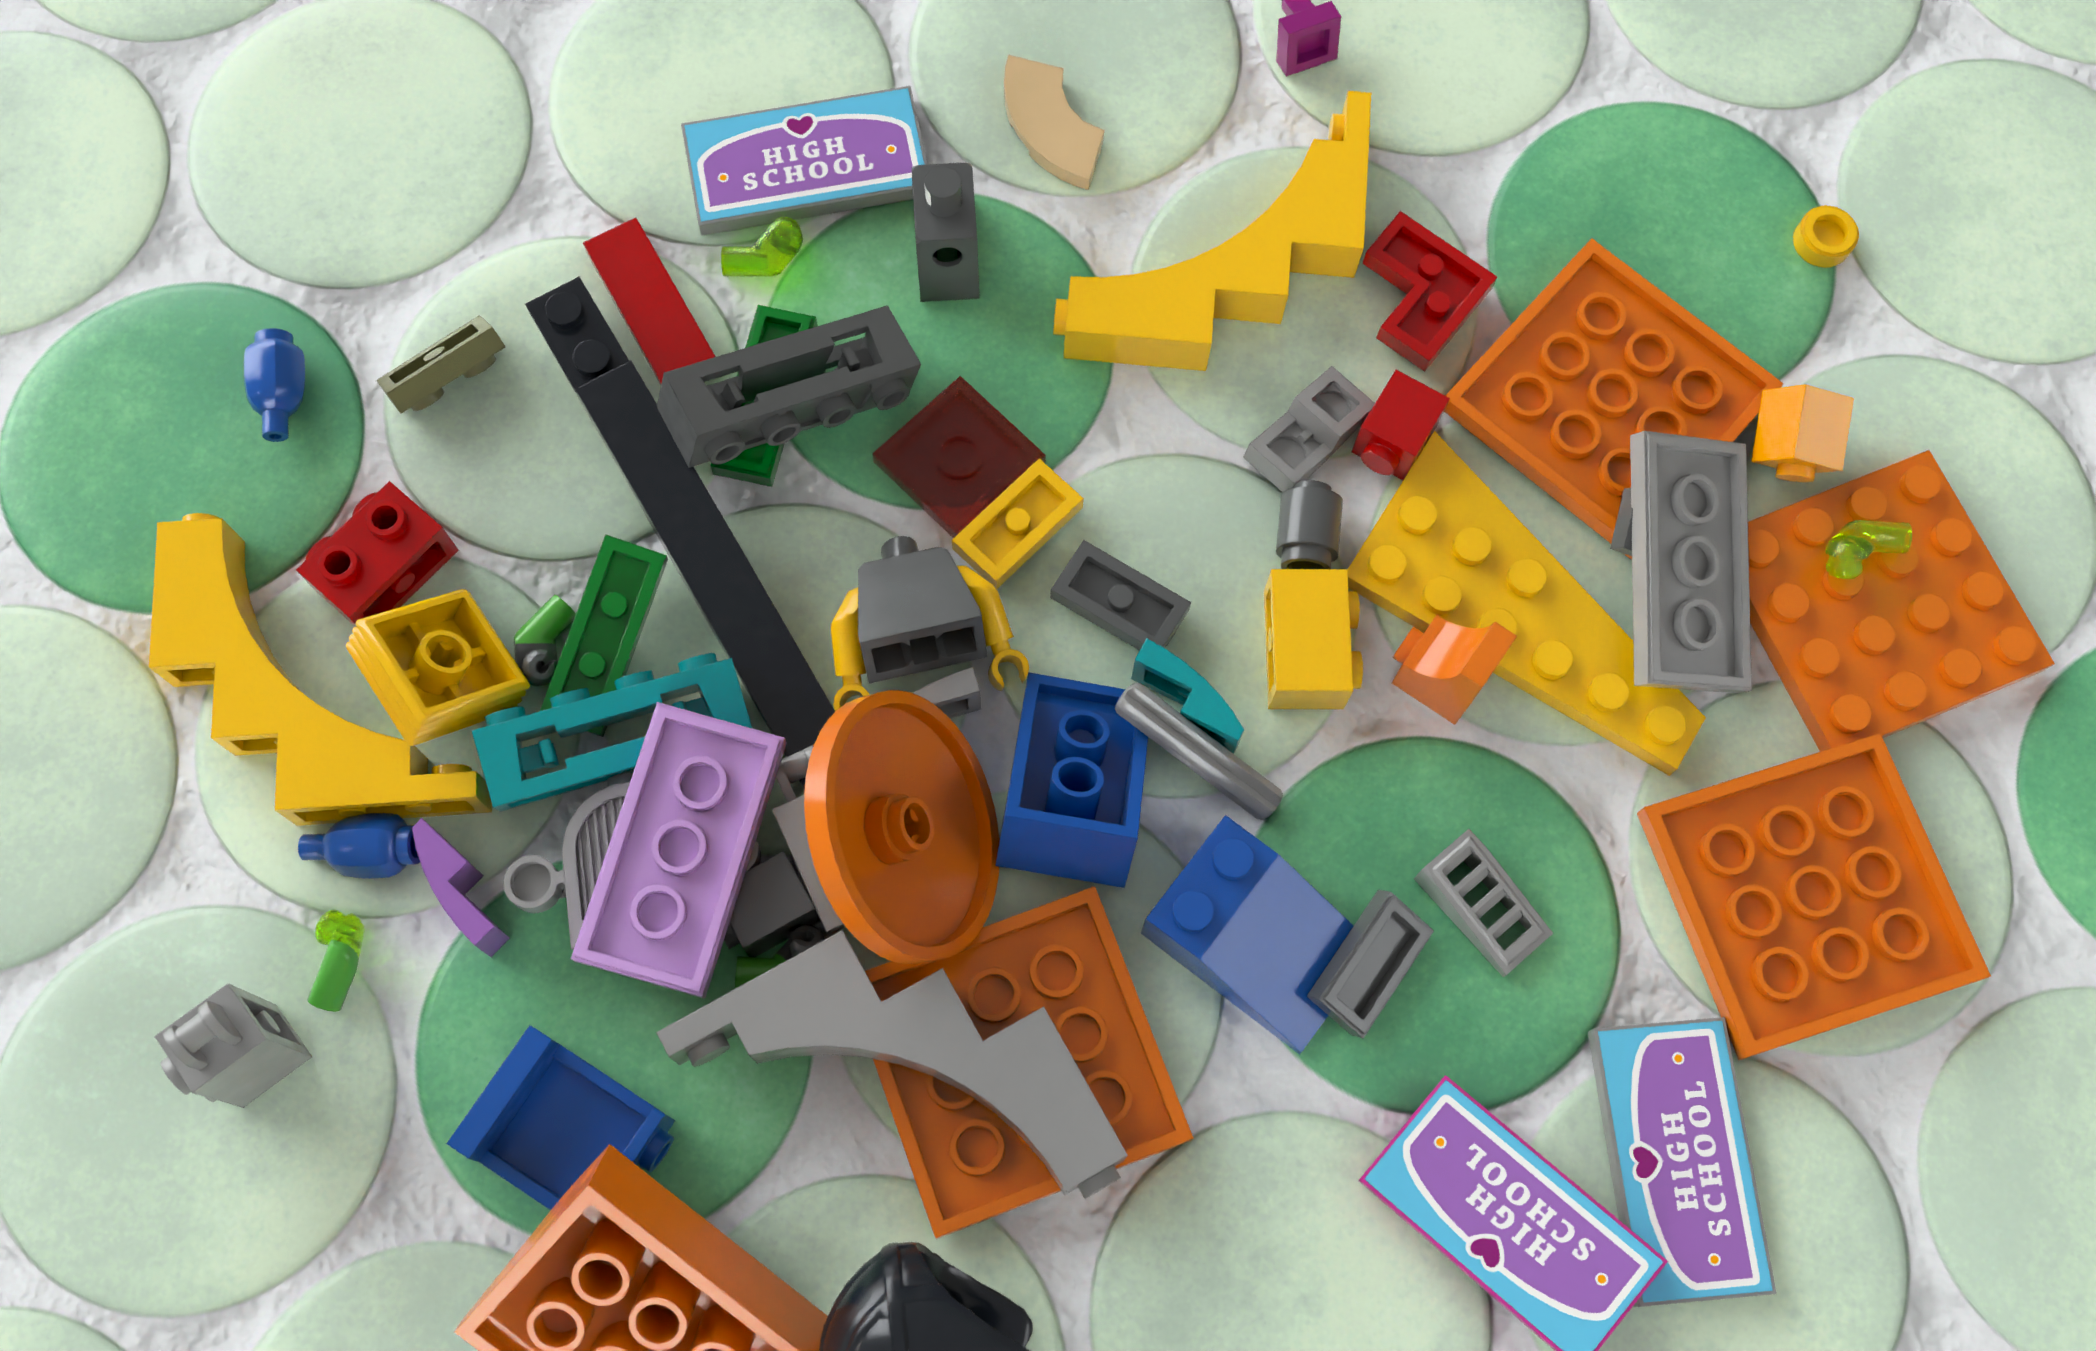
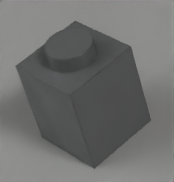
M784 851L745 872L724 938L729 949L741 944L749 957H757L791 938L790 933L795 928L801 925L813 926L821 921Z

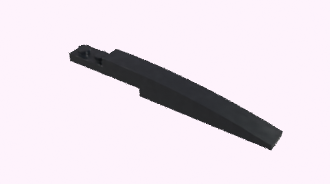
M577 277L525 303L530 316L634 493L647 520L727 658H732L738 677L771 734L785 738L787 744L783 753L784 756L788 757L811 745L814 746L821 729L834 714L835 710L695 468L687 466L657 408V403L634 364L627 358L581 278ZM806 777L799 780L804 790Z

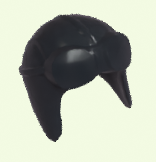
M895 1242L883 1246L881 1251L867 1261L845 1284L825 1321L819 1351H1030L1025 1346L1032 1335L1033 1325L1030 1317L1022 1307L947 1263L938 1254L932 1253L924 1245L918 1242Z

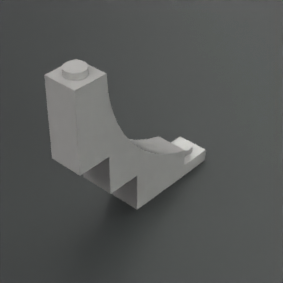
M843 930L656 1032L668 1056L678 1065L690 1060L692 1066L697 1067L717 1058L730 1048L727 1039L738 1034L748 1055L757 1064L799 1056H855L900 1064L934 1076L970 1095L993 1111L1020 1135L1044 1163L1064 1196L1079 1188L1084 1199L1111 1185L1121 1178L1115 1166L1123 1162L1128 1156L1044 1007L983 1041L943 968L881 1002Z

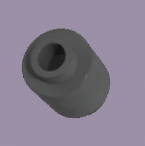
M1305 480L1296 483L1294 488L1282 493L1276 543V554L1281 558V569H1331V562L1338 558L1343 499L1339 494L1331 491L1330 485L1321 481Z

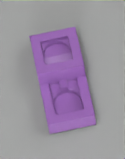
M421 818L412 827L417 854L431 889L459 930L474 946L492 957L510 937L465 895L484 875L440 833Z

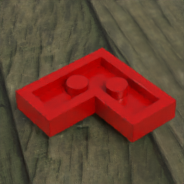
M1401 211L1366 251L1362 263L1407 294L1381 325L1376 339L1424 372L1492 290L1497 280L1496 275Z

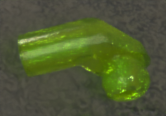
M778 217L773 220L753 246H723L721 251L723 276H777L800 251L803 243L800 225L790 217Z
M1855 520L1847 523L1827 543L1825 553L1829 555L1825 567L1827 572L1836 578L1855 579L1862 573V560L1867 559L1872 552L1907 553L1912 542L1911 525L1903 522Z

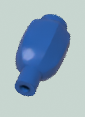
M276 328L262 329L256 332L254 343L250 344L244 353V386L247 400L252 409L262 416V437L272 442H281L289 438L288 417L298 410L303 401L305 390L304 353L298 346L293 344V335L290 332Z
M368 813L346 817L335 823L326 834H303L298 842V853L302 860H326L337 873L347 877L363 879L388 878L399 874L407 865L420 863L412 831L414 825H407L399 815L393 813Z

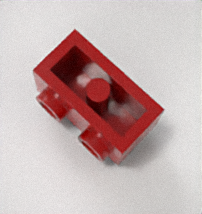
M389 481L378 492L365 496L356 505L352 517L332 536L324 537L315 543L307 553L306 560L296 571L321 597L356 627V621L401 607L459 550L441 525Z

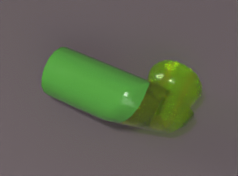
M330 910L321 916L316 925L315 936L317 941L323 945H328L307 1001L319 1009L332 1012L340 1011L356 974L365 928L360 918L354 913L345 915L339 910Z

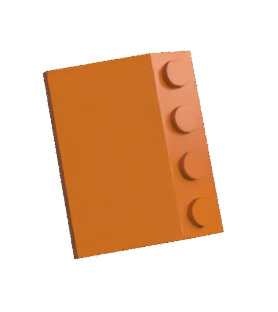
M609 1144L561 1197L459 1323L454 1333L478 1351H819L821 1335L827 1315Z

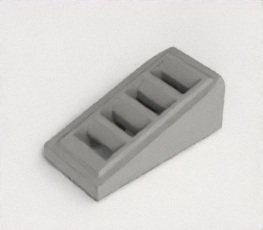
M1470 829L1466 830L1436 856L1414 878L1502 977L1511 972L1553 934L1491 852ZM1464 861L1472 871L1457 885L1453 886L1446 876ZM1482 881L1490 892L1473 907H1470L1463 897ZM1500 901L1509 911L1487 929L1479 918ZM1519 921L1527 931L1508 948L1503 950L1496 939L1515 922Z

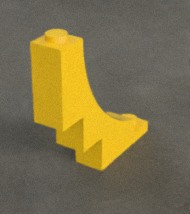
M1347 92L1342 114L1332 113L1328 140L1313 139L1302 165L1281 195L1248 227L1221 245L1192 259L1152 271L1109 277L1070 276L1068 299L1056 298L1053 335L1065 336L1063 358L1206 371L1212 344L1213 318L1281 324L1288 299L1290 272L1354 278L1364 249L1371 93Z
M192 513L183 516L182 521L157 522L149 668L173 687L214 684L211 738L234 756L277 753L276 812L296 826L337 823L346 817L368 813H393L404 819L492 812V802L486 780L477 771H472L470 766L463 764H441L432 767L431 774H428V758L416 746L408 745L403 739L379 734L346 721L316 704L300 691L273 656L259 628L251 604L245 572V541L222 518L211 514Z

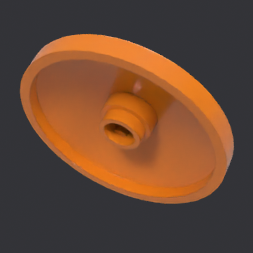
M886 690L856 698L844 704L834 712L821 729L814 743L806 773L804 791L806 832L813 864L821 886L845 927L859 942L880 957L901 964H918L945 959L958 954L977 937L983 928L994 902L999 877V866H995L999 846L997 817L991 791L979 760L955 723L936 705L919 695L901 690Z

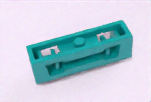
M715 653L702 654L679 662L680 672L654 679L651 670L637 672L615 680L616 690L591 697L588 688L577 689L550 698L552 706L550 709L526 715L524 707L519 706L500 710L485 716L487 726L471 731L493 808L502 812L606 782L608 778L614 775L633 773L645 736L565 759L567 768L530 779L526 778V773L542 768H553L560 764L554 743H551L550 738L522 748V741L557 732L561 738H565L603 725L607 726L653 713L657 702L663 703L664 701L699 692L700 698L687 702H675L672 706L752 728L732 658L717 661Z

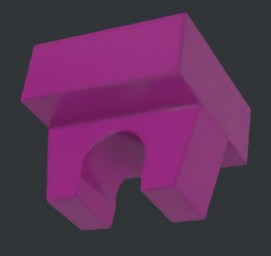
M1282 0L1281 8L1286 16L1278 21L1276 62L1284 75L1287 77L1337 59L1341 15L1332 1L1315 6L1310 0Z

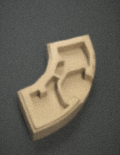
M1008 55L1004 75V99L1011 127L1015 129L1018 137L1029 150V156L1037 164L1060 180L1089 190L1104 142V130L1083 121L1070 108L1062 89L1064 68Z

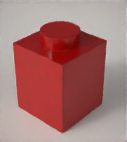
M1396 369L1360 427L1351 452L1361 457L1362 462L1374 472L1382 475H1394L1404 480L1439 424L1450 398Z

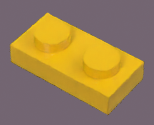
M1039 458L952 539V549L977 573L998 589L1083 508L1084 498Z

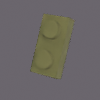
M479 315L376 381L400 414L409 408H412L413 411H419L439 400L444 394L442 387L461 375H464L465 378L474 377L487 370L496 361L494 354L506 346L494 328Z

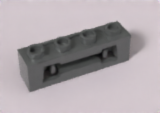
M886 305L664 372L657 408L689 468L706 462L722 464L736 458L743 450L765 443L771 446L781 445L793 439L799 432L820 425L826 428L836 427L848 421L854 414L875 407L879 410H888L901 404L910 394L921 363L889 306ZM866 333L865 337L834 346L836 341ZM837 366L834 371L825 373L826 369ZM734 372H738V376L726 379L721 382H717L711 385H706L704 383L706 381H710ZM754 400V403L741 407L742 403Z

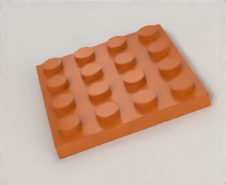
M1591 238L1445 395L1450 400L1444 412L1605 540L1612 543L1624 488H1631L1630 435L1642 431H1651L1734 442L1759 414L1763 390L1781 388L1784 383ZM1624 554V555H1626L1629 559H1632V556H1629V555H1627V554Z
M1930 450L1748 522L1750 624L1820 752L1881 733L1882 738H1885L2041 673L2055 664Z
M1881 733L1642 808L1637 813L1721 1017H1725L1727 1032L1739 1060L1991 977Z
M1095 886L985 926L965 949L951 957L918 964H901L890 961L865 971L878 997L883 1002L943 968L983 1041L1044 1007L1128 1154L1123 1162L1115 1166L1116 1170L1192 1141L1191 1130ZM873 1059L936 1240L1061 1191L1044 1163L1022 1137L986 1106L967 1093L934 1076L900 1064Z

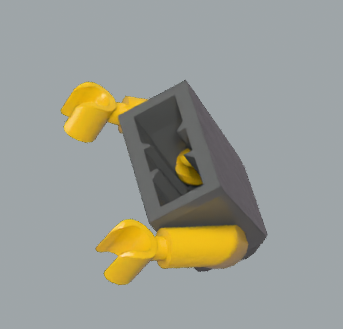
M897 536L889 539L881 548L882 559L866 562L858 569V587L847 592L831 622L835 676H842L843 687L837 691L834 697L833 705L835 711L842 707L852 696L859 695L863 697L870 695L862 687L861 674L867 673L870 684L988 657L987 646H991L994 655L988 670L989 681L994 688L999 691L1004 689L1003 678L998 671L1000 663L1010 662L1014 664L1018 669L1019 678L1022 683L1028 675L1029 663L1027 658L1018 650L1011 649L1008 639L1014 636L997 588L969 567L956 566L948 549L934 547L919 551L916 541L911 537Z

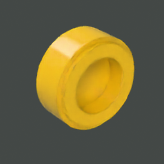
M1818 206L1808 211L1797 225L1793 234V244L1799 256L1809 264L1822 268L1841 264L1856 247L1859 239V230L1854 219L1844 210L1834 206Z

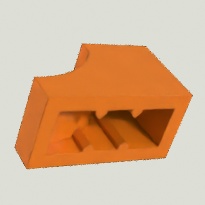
M1436 615L1424 633L1413 627L1394 654L1393 659L1400 662L1402 666L1393 679L1392 684L1455 725L1483 688L1517 635L1497 622L1485 628H1468L1448 622L1439 615Z

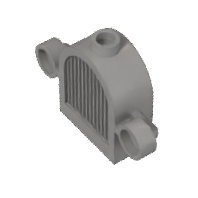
M623 773L608 778V787L591 795L574 812L564 833L562 870L558 871L543 857L529 855L517 859L505 873L503 886L506 896L519 909L525 912L541 913L547 911L560 898H566L572 950H574L633 773ZM757 840L755 841L746 871L760 864L761 849Z

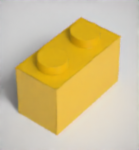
M1271 569L1264 589L1268 709H1344L1354 691L1353 689L1361 688L1363 678L1362 654L1360 651L1351 650L1350 629L1358 628L1360 616L1359 595L1357 591H1348L1347 569Z

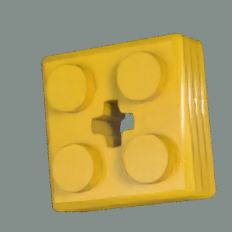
M466 589L456 590L356 621V627L352 629L353 634L349 636V642L345 645L403 739L410 746H415L485 721V716L494 712L518 707V704L522 702V697L526 695V690L530 688V683L471 593Z

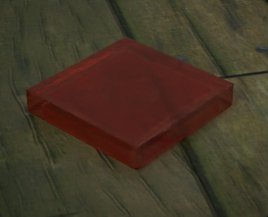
M961 376L872 453L874 463L953 538L1039 458L1044 463L1046 462V455Z

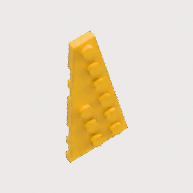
M1434 431L1347 569L1348 588L1352 591H1357L1362 597L1422 632L1426 631L1436 615H1439L1448 622L1468 628H1485L1497 622L1517 635V637L1493 671L1494 674L1670 776L1678 769L1706 717L1679 689L1634 686L1633 640Z

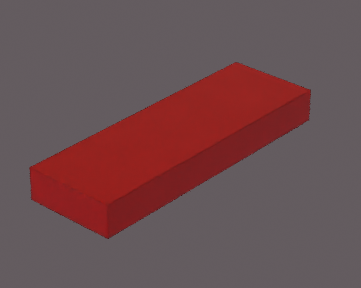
M636 217L583 242L588 257L660 385L662 384L664 372L716 357Z

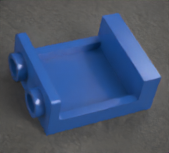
M529 1025L446 1144L468 1159L480 1162L540 1204L552 1210L566 1191L609 1144L642 1170L644 1168L652 1172L663 1160L673 1143L674 1136L669 1134L668 1131L675 1120Z

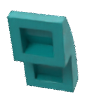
M1146 638L1135 658L1131 679L1183 705L1180 714L1234 754L1241 740L1244 728L1229 705L1206 679L1186 662Z

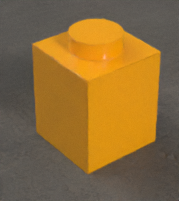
M1807 384L1763 390L1751 462L1776 468V478L1792 482H1813L1815 473L1843 471L1854 398Z

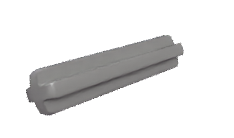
M1135 682L1122 693L1117 701L1115 710L1117 714L1256 819L1268 818L1276 810L1283 797L1281 789L1141 683Z

